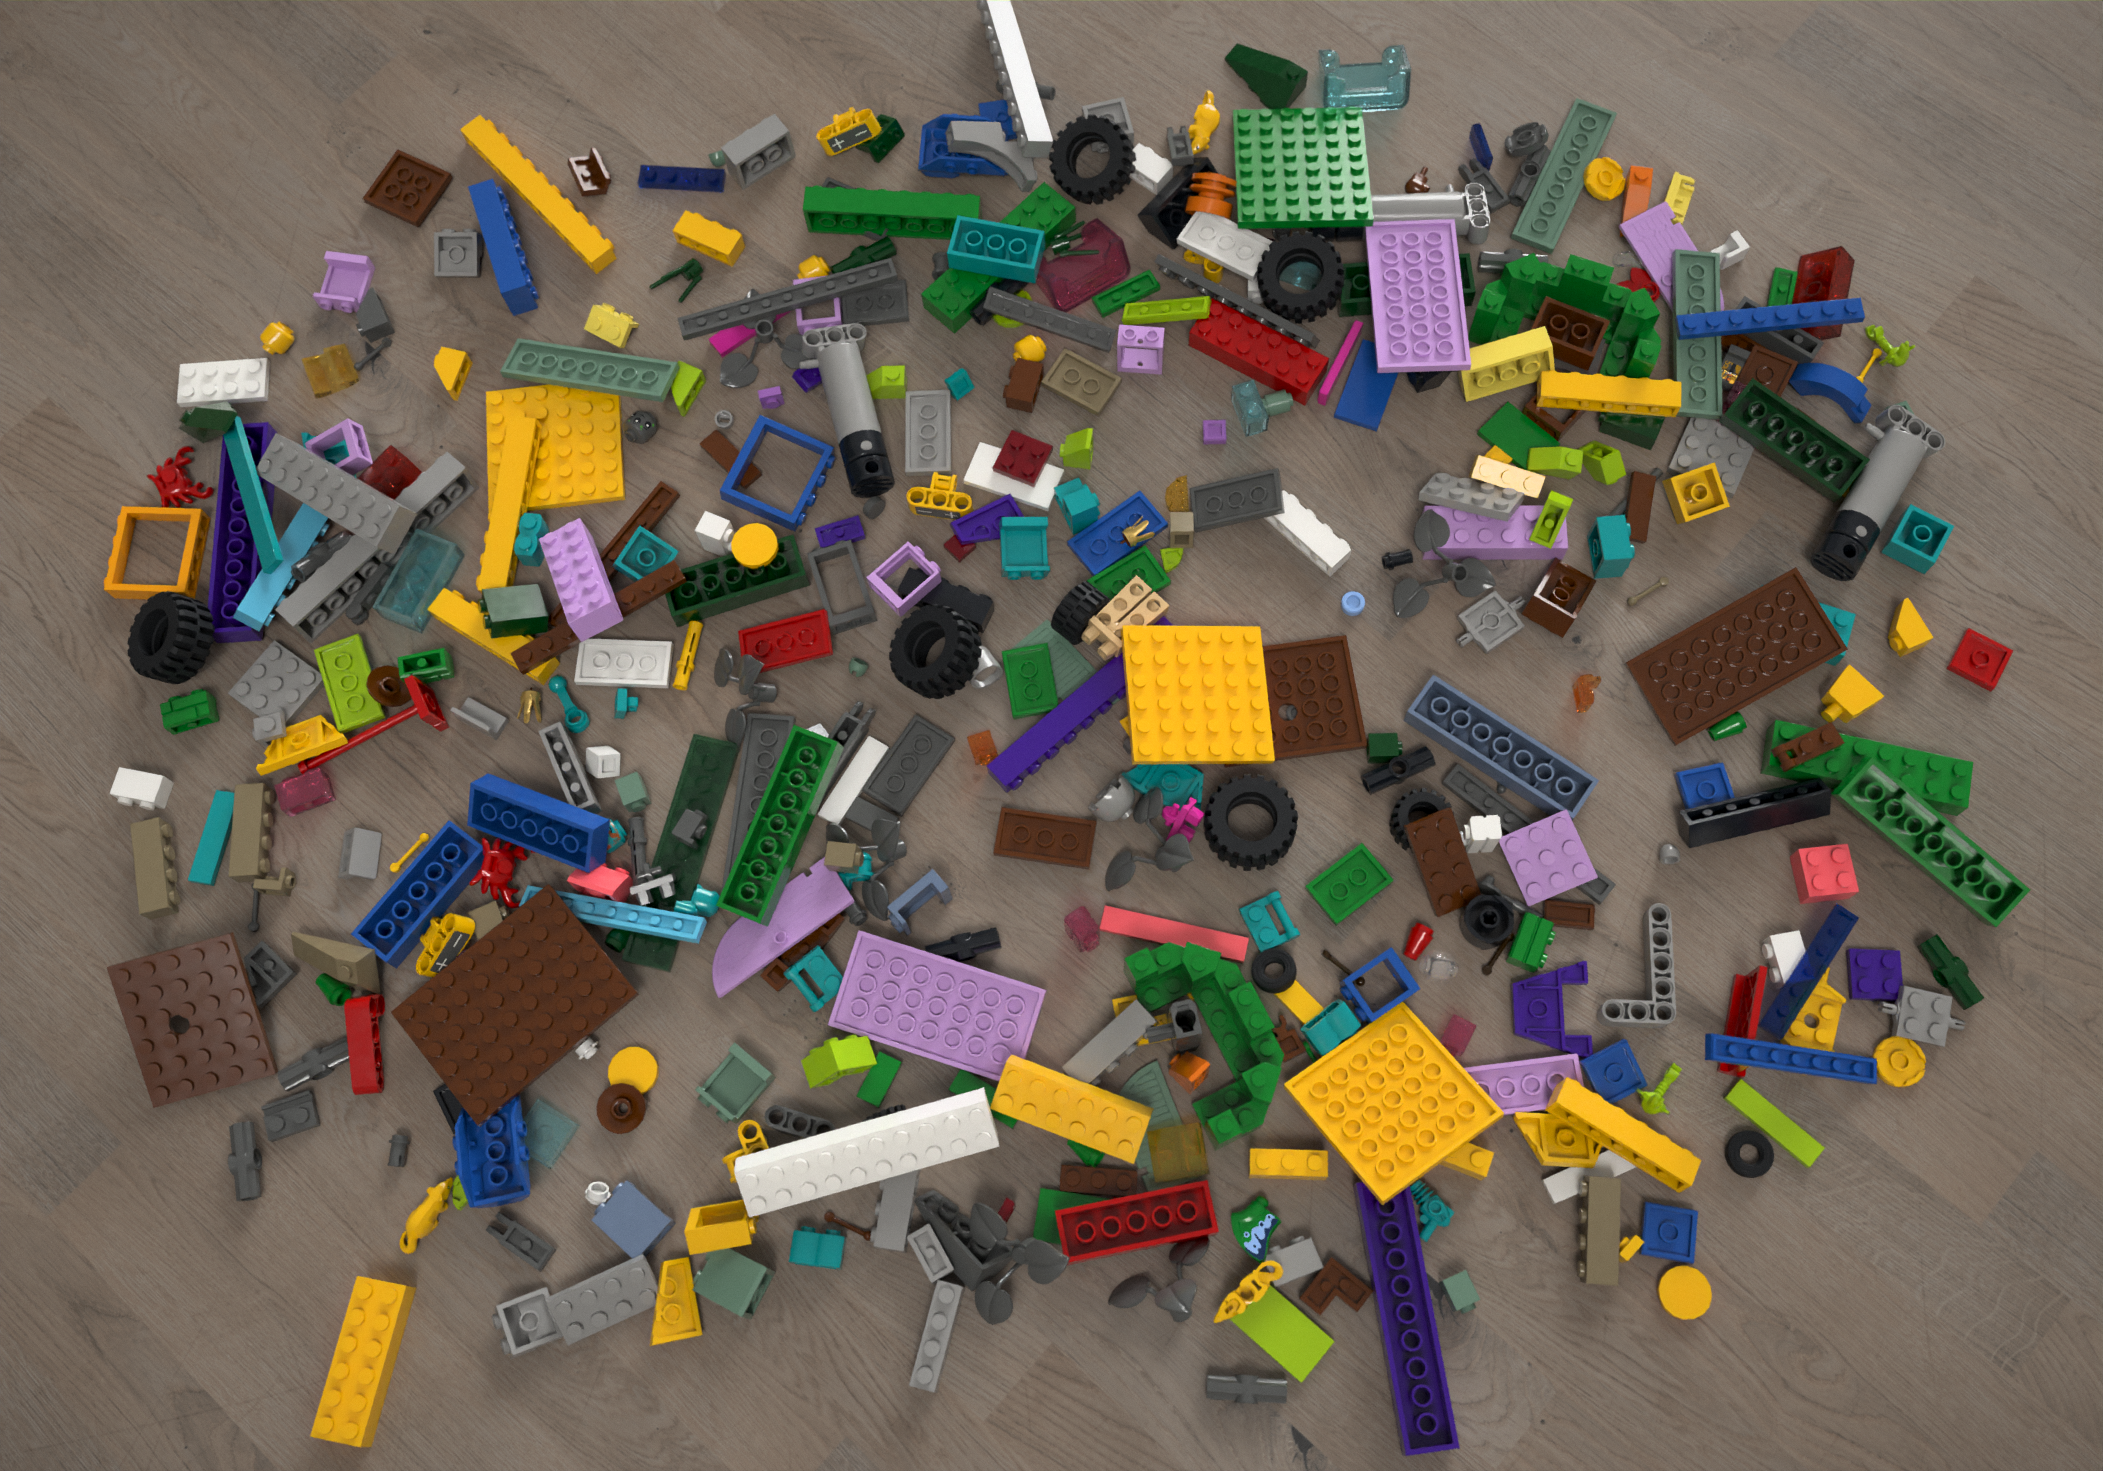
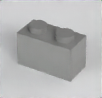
M1300 1236L1290 1240L1291 1246L1281 1249L1280 1245L1268 1249L1265 1261H1276L1284 1270L1283 1276L1280 1279L1271 1281L1273 1288L1323 1269L1312 1238L1305 1240L1304 1236ZM1265 1266L1267 1273L1275 1271L1274 1267Z

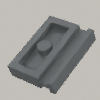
M308 1090L261 1106L265 1116L263 1118L268 1141L275 1142L321 1126L316 1102L313 1099V1091Z

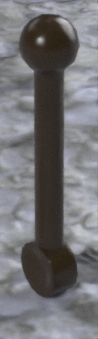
M1512 932L1500 945L1488 965L1482 968L1483 975L1488 976L1492 973L1493 965L1509 941L1514 940Z
M1326 950L1321 953L1324 958L1330 960L1347 975L1353 973ZM1358 977L1355 979V983L1358 986H1363L1365 979Z

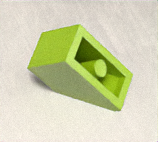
M678 361L679 370L671 385V390L681 416L685 417L704 386L706 379L702 370Z
M905 365L881 366L866 375L872 399L906 398L907 375Z
M1087 428L1066 436L1065 444H1061L1059 457L1063 458L1064 466L1091 469L1094 451L1093 428Z
M1595 440L1577 449L1584 451L1582 463L1594 480L1610 485L1626 475L1620 450Z
M1562 446L1530 448L1527 471L1570 480L1581 473L1584 451Z
M1551 490L1529 540L1551 549L1573 499Z

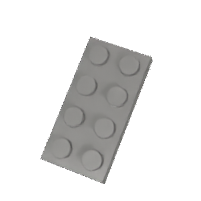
M906 391V476L933 475L934 472H938L939 475H951V391Z
M1435 473L1419 492V501L1507 522L1524 499V493L1518 492L1513 488H1500L1491 483L1474 482L1469 478H1457L1447 473Z
M644 1254L547 1297L546 1304L567 1344L570 1345L655 1306L658 1282Z

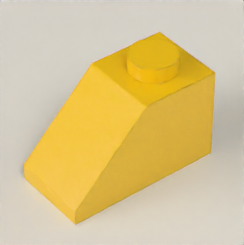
M441 346L439 354L434 358V367L452 399L458 401L473 362L466 352Z
M1909 598L1904 599L1896 607L1888 634L1890 646L1898 653L1899 657L1926 646L1934 638Z

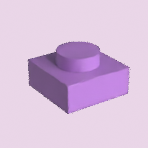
M780 386L758 391L763 409H774L779 405L785 404Z

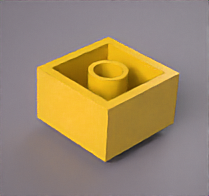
M1715 462L1662 481L1677 524L1730 507Z

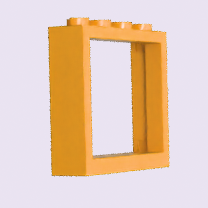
M122 506L121 513L117 518L118 527L116 535L113 537L112 554L108 559L109 568L107 577L104 579V590L115 599L147 600L157 593L166 591L195 599L211 518L202 509ZM136 520L190 522L177 586L122 584Z

